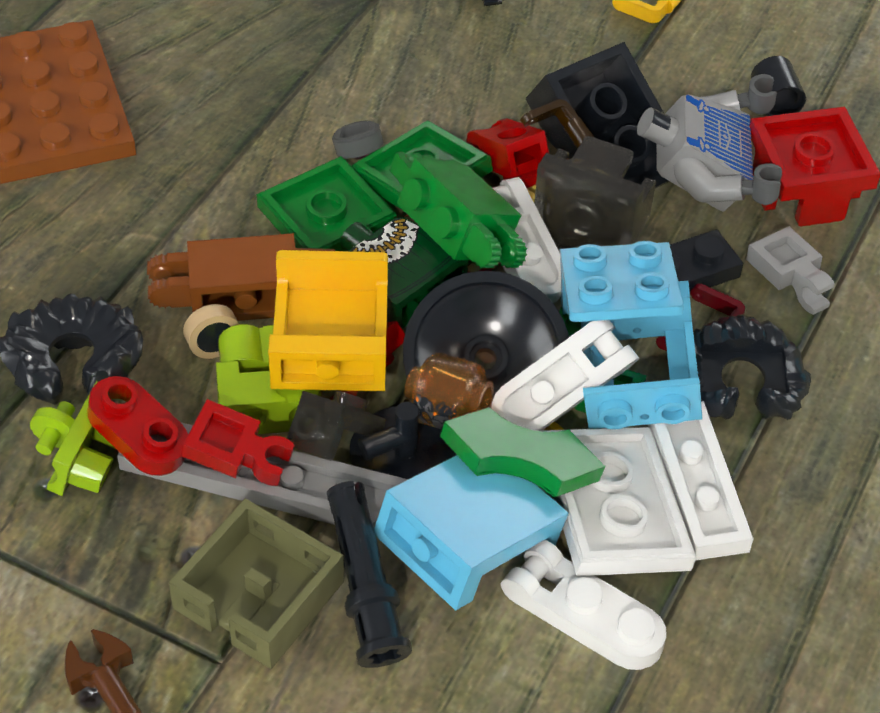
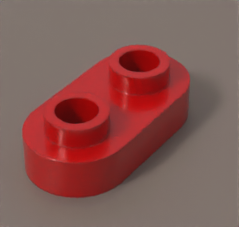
M112 376L102 379L94 385L89 395L87 408L90 424L138 470L149 475L162 476L176 471L183 464L185 458L182 457V448L188 436L187 430L179 420L140 384L126 377ZM110 399H121L126 401V403L118 404ZM162 435L167 439V441L158 442L153 440L150 436Z

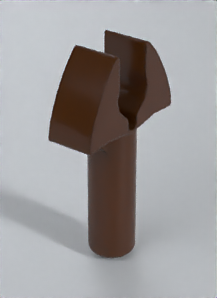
M92 629L94 645L102 655V666L97 667L94 663L83 661L79 656L77 648L70 640L65 655V674L71 695L86 687L97 689L111 713H142L119 677L120 669L134 663L131 648L113 635Z

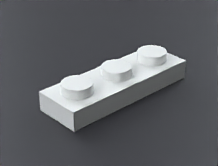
M704 401L701 402L702 420L684 421L678 424H647L648 427L652 428L693 546L696 560L750 553L753 537Z

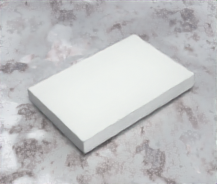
M652 428L570 429L606 466L599 482L554 497L555 501L569 513L563 526V531L576 576L692 571L696 555ZM542 430V431H543V432H557V431H564V430Z

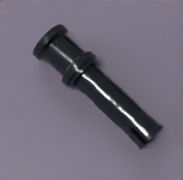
M354 481L341 482L329 488L327 499L333 514L341 554H343L344 568L349 583L350 593L346 596L344 607L346 615L354 619L360 644V648L356 651L357 663L365 668L388 666L400 662L412 653L410 640L402 636L396 608L400 605L399 593L391 584H387L367 505L364 484L359 481L354 484Z

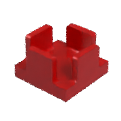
M845 106L751 118V141L755 147L753 176L755 169L762 164H775L782 168L778 198L780 202L799 199L795 214L798 226L842 221L846 217L851 199L860 198L861 192L864 190L877 189L880 171ZM777 200L769 205L761 204L764 211L775 210Z

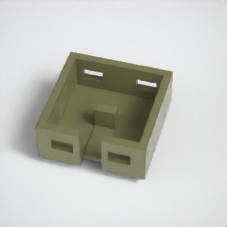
M245 498L169 581L172 606L174 610L211 633L218 625L230 632L231 645L272 669L344 583L343 554Z

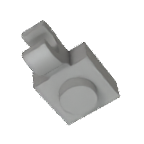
M790 226L749 244L746 260L778 290L792 285L799 303L812 315L830 307V302L821 293L834 288L835 283L826 272L820 270L823 256Z

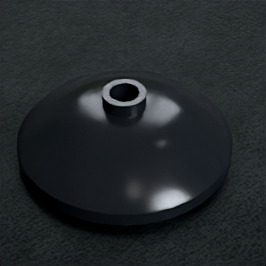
M497 271L465 273L453 277L434 288L415 309L409 320L403 342L405 375L414 397L420 394L421 398L426 397L428 401L432 402L434 407L433 415L434 412L439 415L435 407L439 403L445 402V405L450 408L455 406L457 415H452V417L457 418L488 407L491 408L496 392L504 384L568 339L569 335L564 320L553 302L528 281ZM487 352L493 355L496 364L491 369L484 370L476 365L475 357L479 353ZM444 403L440 405L438 410L444 406Z

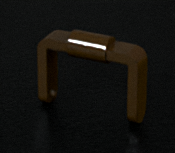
M558 99L533 109L521 117V123L524 127H527L551 116H556L580 153L589 162L569 171L562 177L561 180L566 186L595 174L606 162V155L598 145L597 140L567 101Z

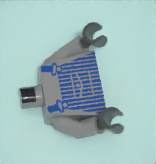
M768 74L754 76L749 82L748 92L737 94L736 90L711 96L696 97L690 94L683 95L666 113L652 107L648 108L639 120L637 134L656 143L657 171L659 174L687 191L696 201L707 203L722 212L735 201L744 200L745 195H751L754 201L763 205L775 202L780 193L782 168L775 164H762L755 169L753 176L750 114L741 111L742 108L746 107L756 114H766L772 110L777 96V92L772 91L773 77Z

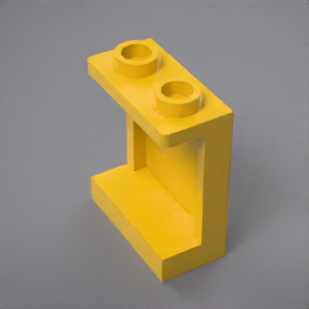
M279 250L276 254L277 287L273 334H270L268 349L271 389L385 391L388 290L387 253Z

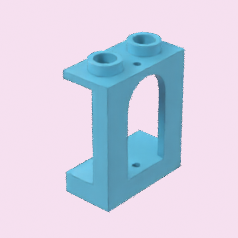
M678 281L683 299L682 315L610 320L615 326L612 333L618 340L665 336L670 380L614 385V379H612L604 386L583 388L589 429H621L626 426L658 423L678 424L684 421L702 420L700 380L697 371L688 281ZM591 321L581 322V329ZM594 345L583 351L594 367L605 361Z

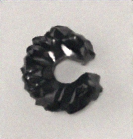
M70 293L63 299L55 297L50 303L41 299L34 309H27L20 314L14 311L9 318L5 336L0 337V357L15 377V385L24 390L29 396L55 405L62 396L64 386L60 370L50 358V351L53 346L57 349L63 347L68 349H80L84 346L94 347L93 355L82 369V384L89 395L96 381L99 382L112 376L128 377V374L134 369L142 356L143 336L139 327L134 325L132 310L128 306L121 309L120 304H109L101 296L93 300L89 296L78 298L75 294Z
M737 315L720 317L712 323H704L701 330L696 328L693 331L701 402L704 401L709 417H722L727 420L734 416L740 393L738 387H726L722 380V370L727 364L740 360L754 364L763 374L764 386L760 390L755 403L763 418L768 419L775 416L790 420L793 413L802 408L801 400L809 393L811 374L804 370L800 350L793 342L788 340L782 329H779L769 320L760 323L754 317Z

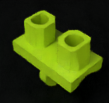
M89 395L75 420L72 418L75 407L69 402L61 401L57 409L52 407L37 409L30 421V429L39 438L35 446L39 453L51 455L55 447L59 448L52 462L55 471L47 484L46 490L63 496L69 484L99 493L112 466V457L89 448L92 440H96L116 449L90 424L87 416Z

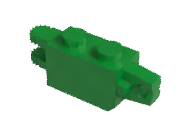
M396 152L389 169L402 185V190L396 204L454 260H471L476 262V266H480V268H494V266H498V262H501V266H505V268H519V266H523V261H526L525 257L527 256L526 243L515 232L522 215L469 166L455 160L436 159L431 155L422 156L419 153L406 155L403 152Z

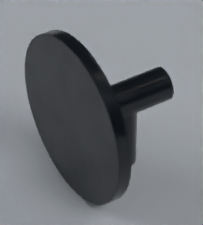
M403 402L398 406L389 407L370 415L357 427L350 442L351 465L405 479H410L457 454L440 437L442 429L418 422L419 409L411 402Z

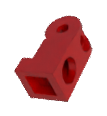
M504 118L498 120L489 129L472 130L467 134V143L491 156L493 172L502 175L504 180L519 177L524 182L526 188L554 178L545 130L532 126L524 127L520 122Z

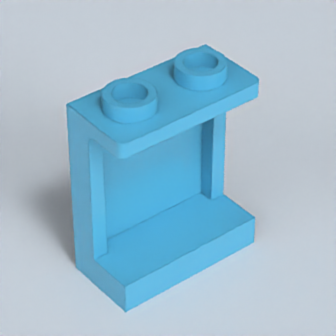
M456 455L386 490L374 531L376 537L456 611L473 601L482 575L543 540H547L556 546L569 513L536 484L507 474L494 473L476 476Z

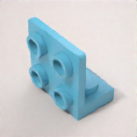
M639 241L630 245L614 246L586 244L578 248L560 249L561 305L563 314H569L570 321L584 322L667 317L683 314V299L669 242Z

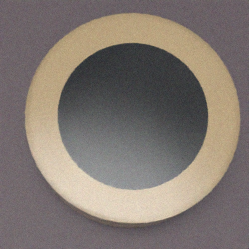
M211 304L197 309L188 317L184 324L183 334L193 354L200 358L213 359L219 357L218 339L221 333L231 326L240 324L230 308L220 304Z

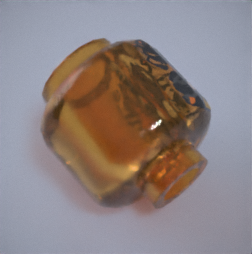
M434 353L424 361L421 367L414 366L411 369L406 380L404 393L405 397L410 399L411 403H414L419 409L418 422L443 429L444 422L488 407L491 408L494 385L493 382L487 381L485 369L479 363L444 353Z

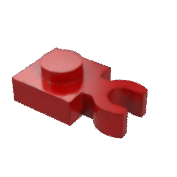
M207 399L183 444L182 457L235 479L243 465L252 469L254 476L260 482L270 486H278L283 469L277 465L270 464L266 459L268 457H278L289 462L295 445L289 439L282 436L273 435L265 438L257 436L261 423L260 420Z

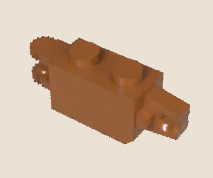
M294 233L187 241L188 252L155 255L153 258L150 257V261H147V275L153 281L150 286L148 285V299L150 303H153V306H158L159 308L192 306V312L207 305L220 304L230 308L237 321L274 318L277 287V252L279 250L335 251V249L295 248Z

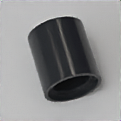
M772 56L760 61L752 70L751 79L756 75L768 74L774 79L772 91L777 92L775 105L766 115L773 116L800 112L806 103V95L790 60L783 56Z

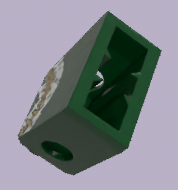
M404 217L393 219L376 232H372L360 222H355L344 231L340 240L341 247L348 252L387 253V322L397 321L404 333L415 309L427 294L443 282L468 273V260H454L419 225Z

